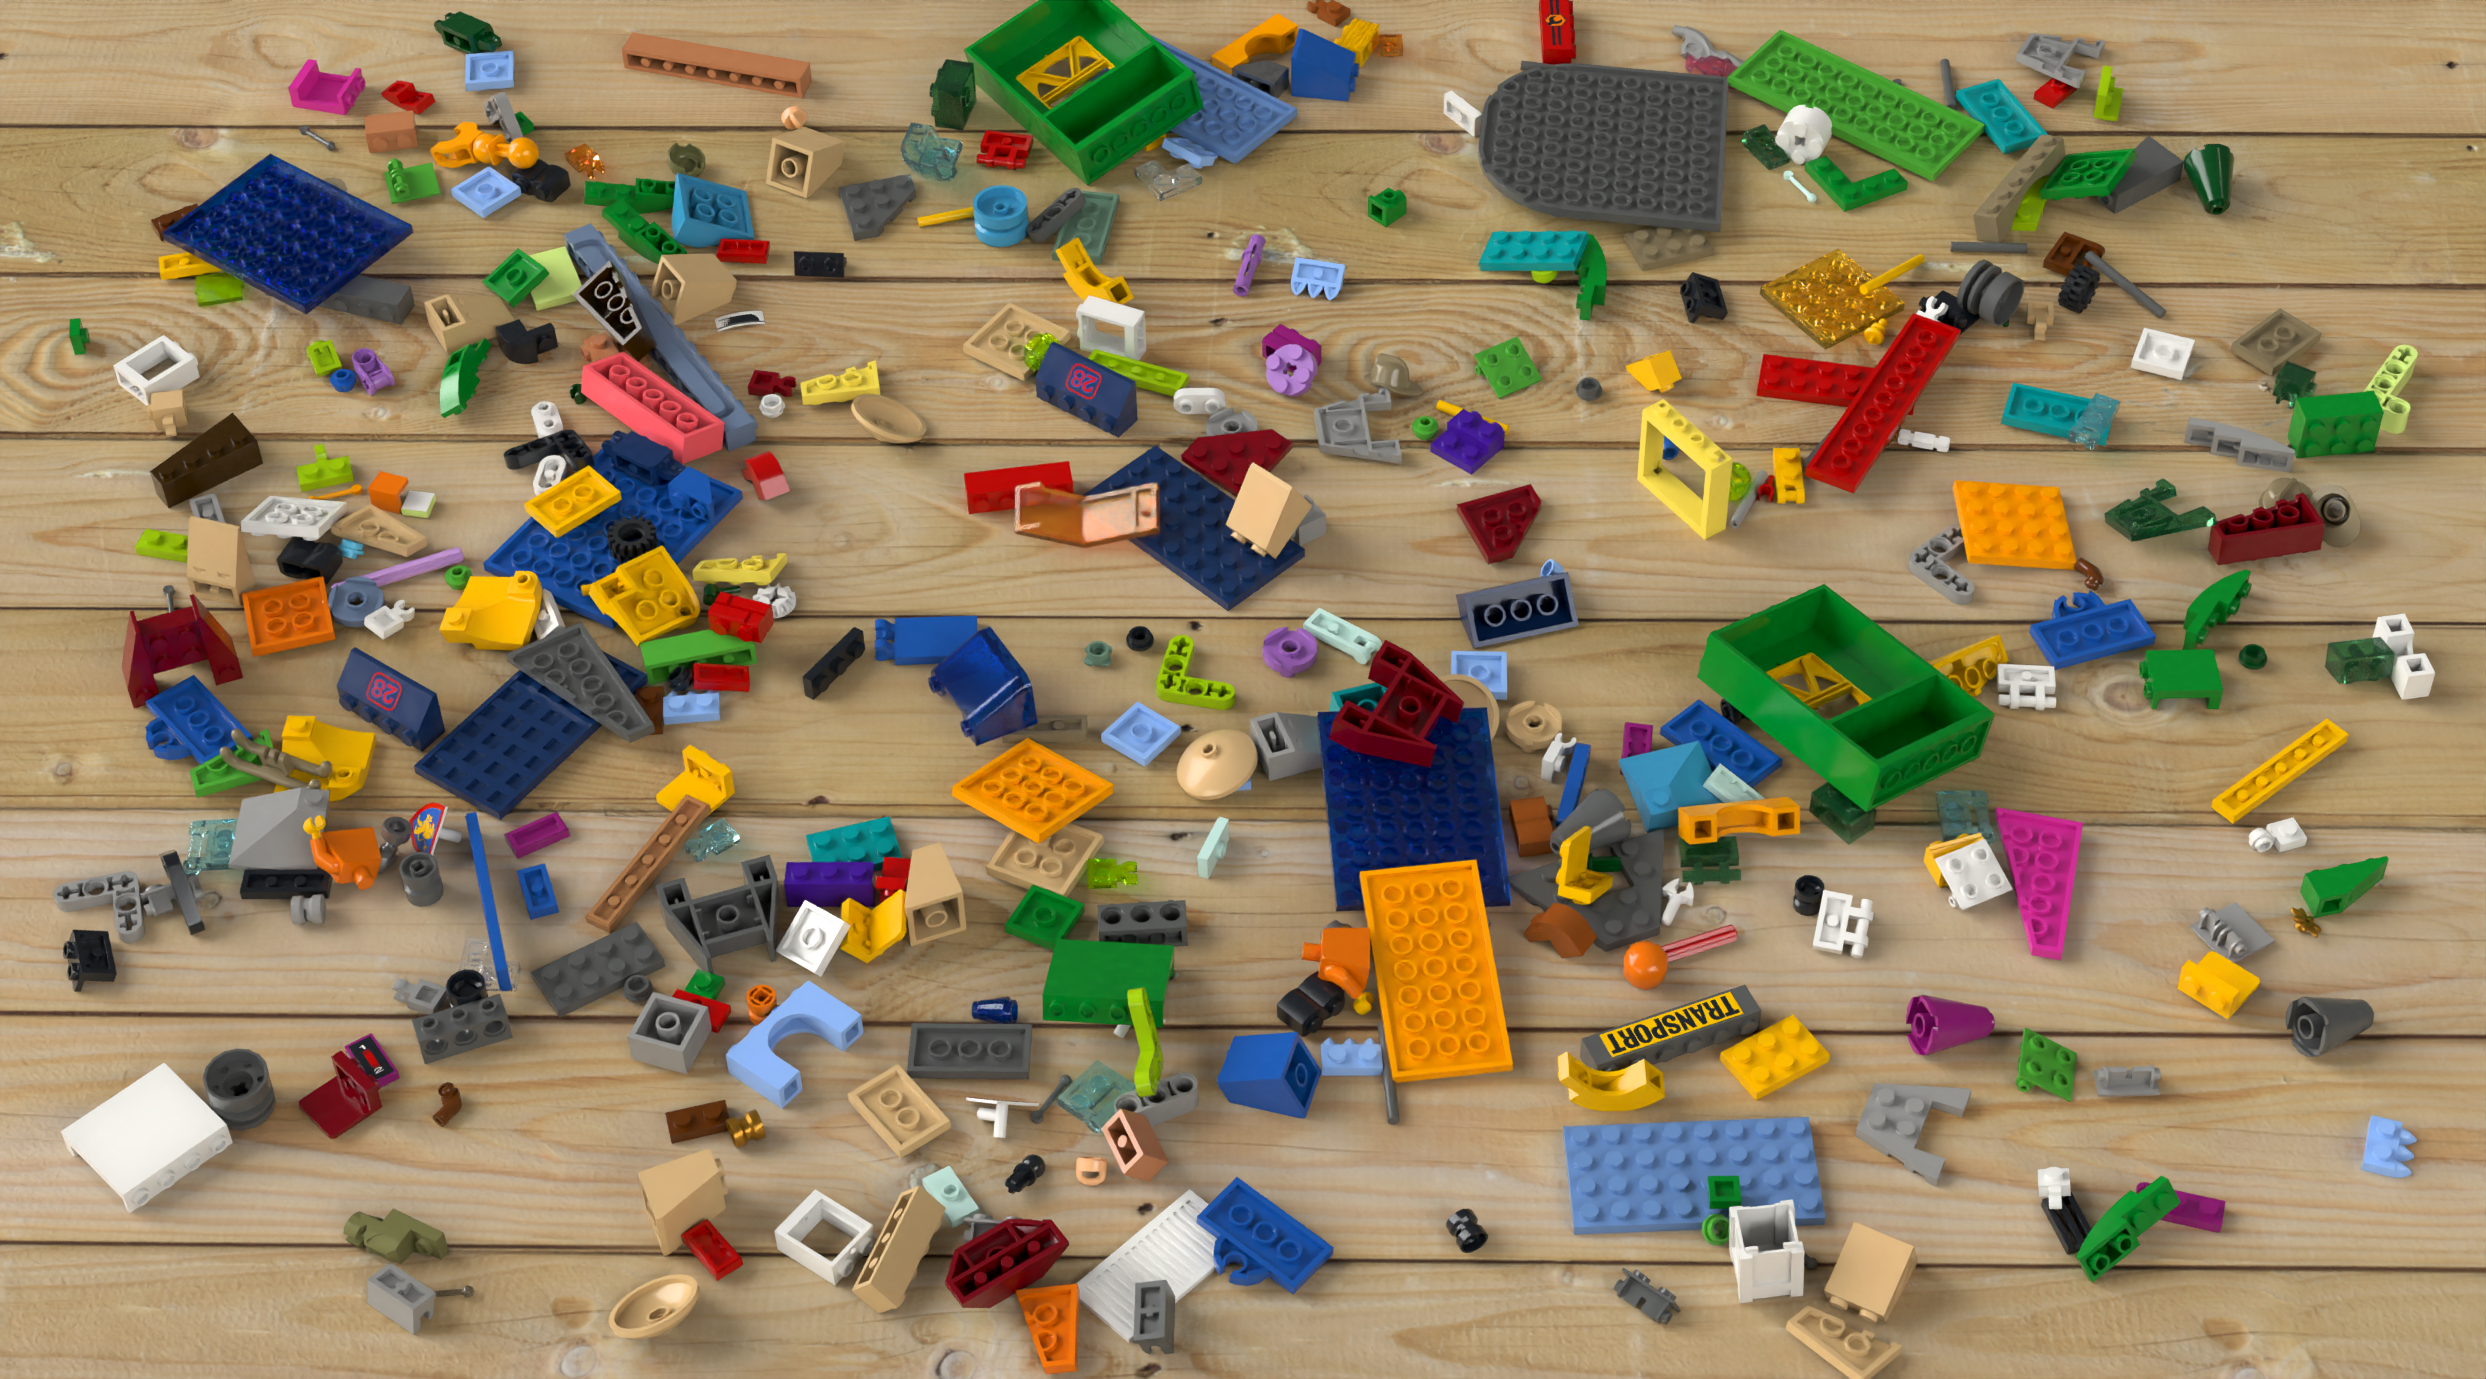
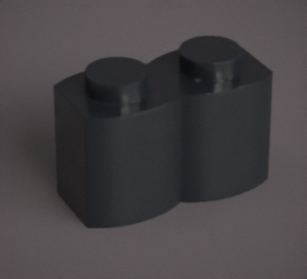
M538 159L532 167L526 169L518 168L511 174L513 183L520 187L521 193L535 195L537 199L545 202H554L571 186L568 171L557 165H548L541 159Z
M292 537L276 559L282 574L306 580L323 576L325 585L329 583L343 563L340 550L334 544L315 543L314 541L304 540L303 537Z
M1318 971L1308 976L1298 988L1288 992L1277 1003V1017L1292 1030L1298 1032L1301 1037H1305L1310 1033H1316L1323 1025L1324 1020L1337 1016L1345 1006V990L1333 982L1320 979Z

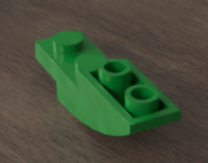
M636 178L635 186L585 181L584 204L608 207L622 198L638 214L662 211L673 207L675 181Z
M622 198L602 210V217L618 230V238L644 258L659 264L661 255L687 254V251L657 223L649 224Z
M1588 234L1589 240L1575 270V274L1579 275L1578 285L1581 286L1580 292H1583L1582 294L1578 293L1576 309H1580V320L1590 321L1594 304L1604 306L1606 297V259L1599 242L1593 234Z
M486 338L472 345L469 343L451 353L443 371L440 387V410L444 418L453 413L455 415L462 413L467 408L466 402L476 394L475 388L481 381L476 375L479 371L477 367L488 357L486 353L492 346Z
M2245 569L2222 578L2204 590L2187 609L2183 629L2187 631L2182 650H2195L2199 644L2203 645L2208 637V629L2210 627L2214 628L2218 621L2225 624L2230 615L2235 616L2241 605V598L2246 599L2252 587V584L2249 583L2251 571Z
M2161 1175L2138 1194L2130 1190L2095 1224L2081 1245L2076 1257L2090 1282L2093 1283L2140 1246L2137 1237L2181 1203L2169 1179Z

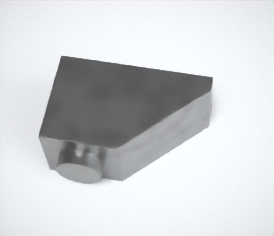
M1266 60L1237 65L1233 68L1234 77L1277 99L1289 87V67Z

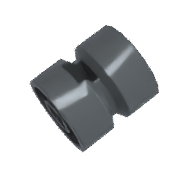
M415 852L405 857L400 863L399 871L404 883L403 887L406 898L411 904L419 907L435 904L441 899L444 890L435 857L426 852Z

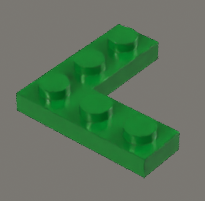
M1826 155L1805 162V171L1844 212L1907 190L1908 182L1895 168L1852 183Z

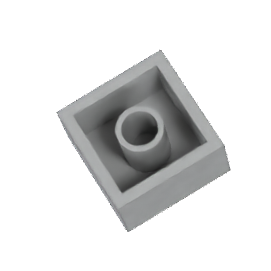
M653 992L627 1036L632 1059L687 1074L712 1030L708 1007Z

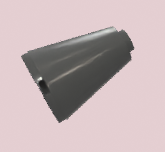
M1607 789L1592 791L1551 833L1550 847L1556 855H1560L1563 841L1584 826L1592 828L1589 851L1618 843L1628 838L1631 833L1630 819L1625 821L1623 812L1626 809L1622 802Z
M2301 997L2290 1003L2286 1012L2287 1030L2292 1029L2294 1039L2290 1040L2299 1053L2306 1057L2320 1056L2369 1029L2373 1024L2374 1012L2371 1006L2361 999Z

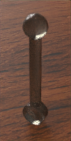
M467 1285L463 1289L434 1292H436V1297L463 1295L465 1298H470L474 1294V1289L472 1286Z

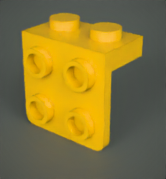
M689 745L682 751L685 771L657 793L656 800L668 810L673 811L687 794L709 804L711 808L709 816L735 793L733 773L726 764L717 762L707 752Z
M1584 826L1563 841L1560 848L1562 865L1556 876V884L1559 885L1558 896L1573 899L1572 901L1579 905L1591 904L1608 891L1613 883V876L1587 869L1592 828L1589 826Z
M901 889L873 910L851 898L842 903L841 920L851 926L840 944V949L865 963H869L875 957L883 954L894 943L902 940L907 930L905 912L906 892Z
M2210 951L2198 964L2188 960L2182 966L2177 989L2229 1020L2259 987L2260 979L2217 952Z

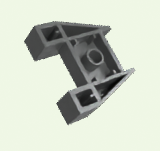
M770 855L741 862L744 886L700 898L691 899L685 878L656 885L659 907L666 928L702 971L713 974L711 961L713 957L764 943L771 962L776 961L780 894L777 875Z

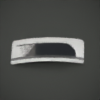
M762 311L738 312L715 319L718 332L743 325L765 324Z

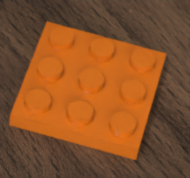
M323 576L242 593L253 657L336 640Z

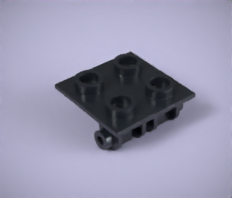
M1944 290L1934 297L1937 299L1934 309H1938L1942 302L1948 305L1946 313L1939 316L1937 320L1943 324L1960 329V335L1980 318L1979 314L1974 315L1968 312V310L1959 307L1957 297ZM1930 297L1921 298L1919 306L1922 308L1920 311L1926 312V303Z

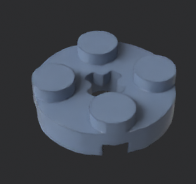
M360 576L345 579L346 583L341 584L339 587L337 584L332 588L328 598L330 612L337 624L347 627H366L364 625L365 617L385 606L383 592L372 579ZM356 598L361 599L360 605L354 606L350 604V602H355Z

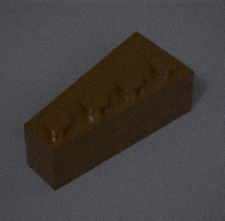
M610 260L573 294L588 313L638 362L657 345L625 277Z
M231 413L152 469L150 473L156 494L168 508H171L263 464L257 440L234 413Z

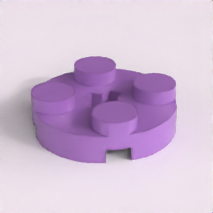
M1297 344L1285 345L1279 348L1266 360L1268 383L1277 393L1297 397L1306 393L1313 385L1311 382L1314 376H1317L1318 367L1314 355ZM1291 365L1297 367L1292 377L1287 374V370Z
M1288 627L1275 629L1264 639V646L1262 648L1263 660L1269 668L1280 672L1281 676L1286 678L1293 677L1296 673L1309 669L1317 662L1316 639L1310 632L1302 628H1297V631H1288ZM1285 649H1288V650H1294V649H1295V651H1294V652H1286Z

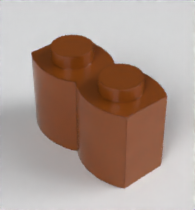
M1543 796L1509 800V819L1519 857L1554 853L1550 847V835L1557 827H1552L1551 825L1553 821L1551 805H1546Z

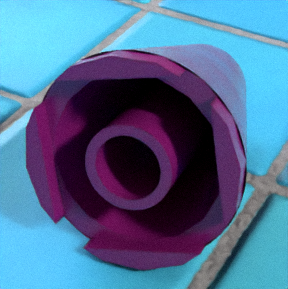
M1918 995L1919 997H1913L1907 1007L1906 1024H1911L1912 1034H1907L1912 1049L1917 1055H1930L1988 1037L1995 1026L1993 1014L1990 1013L1988 1008L1928 995Z

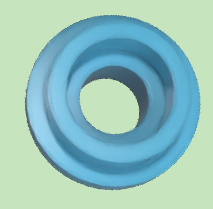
M342 538L341 544L337 546L339 550H342V556L357 559L358 555H364L362 543Z

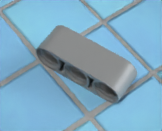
M1178 1073L1160 1080L1157 1092L1153 1096L1140 1098L1136 1089L1122 1094L1115 1100V1114L1122 1108L1145 1115L1152 1127L1189 1113L1198 1106L1199 1102L1197 1078L1190 1073Z

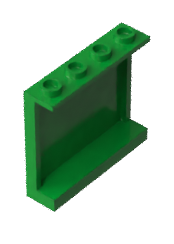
M1056 939L1042 994L1043 1020L1133 1025L1127 993L1129 989L1144 987L1148 995L1155 1026L1163 1027L1164 1004L1169 979L1174 974V945Z

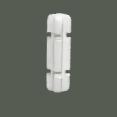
M1900 429L1898 443L1906 446L1910 443L1912 447L1928 450L1937 448V451L1946 453L1949 450L1950 438L1945 436L1936 438L1934 434L1918 431L1911 433V430Z

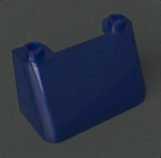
M990 626L974 633L931 671V677L928 678L931 691L933 693L937 692L940 697L949 695L962 713L963 721L960 722V726L966 738L970 737L976 746L1038 723L1032 685L1028 675Z

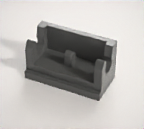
M1167 1280L1135 1283L1133 1341L1135 1344L1138 1343L1147 1354H1151L1152 1346L1160 1347L1161 1351L1165 1354L1174 1353V1292Z

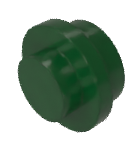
M2249 644L2240 651L2238 660L2245 668L2258 670L2266 665L2267 655L2261 646Z

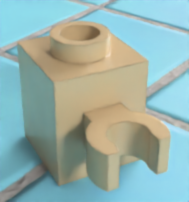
M183 390L151 393V404L147 405L149 420H154L157 430L166 429V437L177 436V427L188 425V407Z

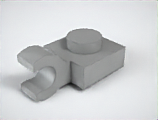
M397 979L392 987V990L397 991L394 996L395 1000L407 1003L408 1008L427 1015L437 1013L448 997L446 987L420 979L417 985L403 979Z

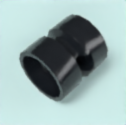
M461 970L451 975L447 980L446 990L451 1008L488 997L484 977L478 971Z

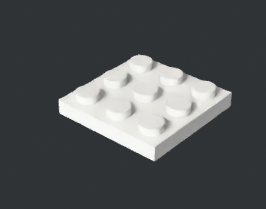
M269 496L241 521V532H250L253 536L273 534L277 535L278 538L296 536L303 537L307 541L317 540L331 528L332 524L336 523L347 513V503Z

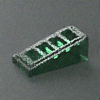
M1765 124L1744 132L1741 140L1742 144L1768 170L1790 163V158L1776 144L1775 137ZM1773 158H1778V160L1771 161Z

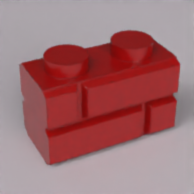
M724 592L719 593L715 603L708 610L710 630L718 635L727 634L738 637L745 642L762 643L767 632H769L774 624L772 605Z

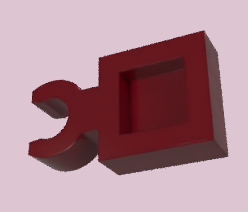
M754 370L748 384V394L765 397L766 395L780 393L784 397H792V388L797 386L796 378L791 376L780 378V374L777 372Z

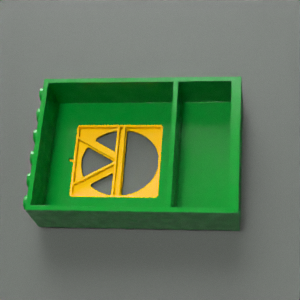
M1038 0L964 49L975 84L1087 186L1204 108L1195 73L1110 0ZM1079 57L1097 60L1082 71L1080 70ZM1069 58L1071 78L1044 73L1056 62ZM1106 67L1109 69V71L1055 107L1049 106ZM1040 83L1058 86L1043 97H1040L1038 93V84Z
M1825 584L1809 589L1795 597H1790L1788 600L1772 605L1758 613H1753L1749 617L1733 622L1719 630L1712 631L1707 637V645L1704 655L1700 660V668L1697 678L1865 812L1979 758L1995 713ZM1802 674L1810 693L1777 681L1788 675ZM1815 676L1836 683V685L1821 691ZM1848 693L1859 704V706L1829 720L1824 719L1813 710Z

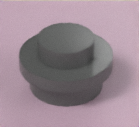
M1583 378L1576 387V394L1582 400L1593 401L1601 396L1602 387L1595 378Z
M643 975L629 977L623 987L624 997L632 1003L644 1002L653 993L651 981Z

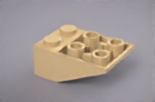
M446 294L424 302L429 326L447 354L453 353L469 343L472 345L483 338L487 340L497 337L496 327L515 321L500 297Z
M190 516L187 579L192 594L206 599L242 606V593L251 592L256 583L239 526Z

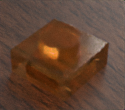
M1402 34L1378 35L1379 57L1403 56Z

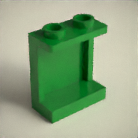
M2213 649L2146 651L2144 662L2139 664V675L2141 679L2145 680L2144 697L2149 699L2151 709L2158 708L2160 699L2205 698L2207 709H2219L2223 687Z

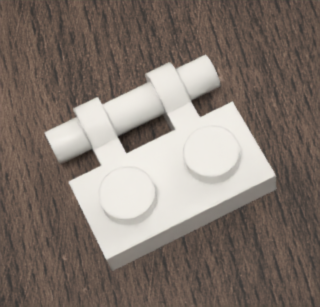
M1998 664V692H2009V695L1999 694L1998 705L2009 706V709H2019V706L2034 707L2035 710L2043 711L2044 708L2056 707V697H2045V694L2055 693L2054 666ZM2019 693H2034L2035 696H2024Z
M1823 890L1812 949L1842 954L1844 943L1852 945L1851 956L1861 959L1864 948L1868 947L1869 938L1867 937L1869 923L1873 921L1874 913L1871 911L1873 901L1862 899L1860 908L1851 907L1853 895ZM1848 919H1855L1857 921L1855 933L1846 932Z

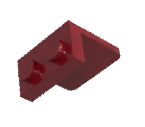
M342 1050L331 1056L337 1076L299 1101L300 1109L330 1139L339 1137L382 1108L378 1093L381 1088L378 1081L371 1074L367 1076L363 1072L360 1063L354 1057L350 1059Z

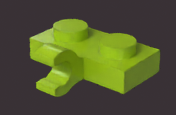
M324 443L313 445L317 462L296 466L301 492L354 481L349 456L328 460Z

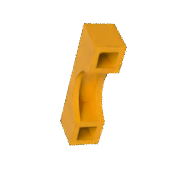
M1277 13L1211 56L1212 66L1233 76L1234 66L1248 64L1249 59L1261 53H1277L1282 55L1295 46L1298 25Z
M1789 797L1678 807V835L1689 845L1717 842L1724 835L1741 832L1761 833L1769 836L1800 834V806Z

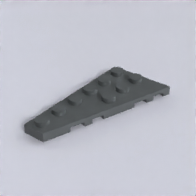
M582 622L506 654L507 661L627 742L631 743L655 732L654 724Z

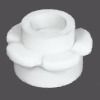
M770 394L762 398L759 409L764 416L776 418L783 413L785 403L780 396Z

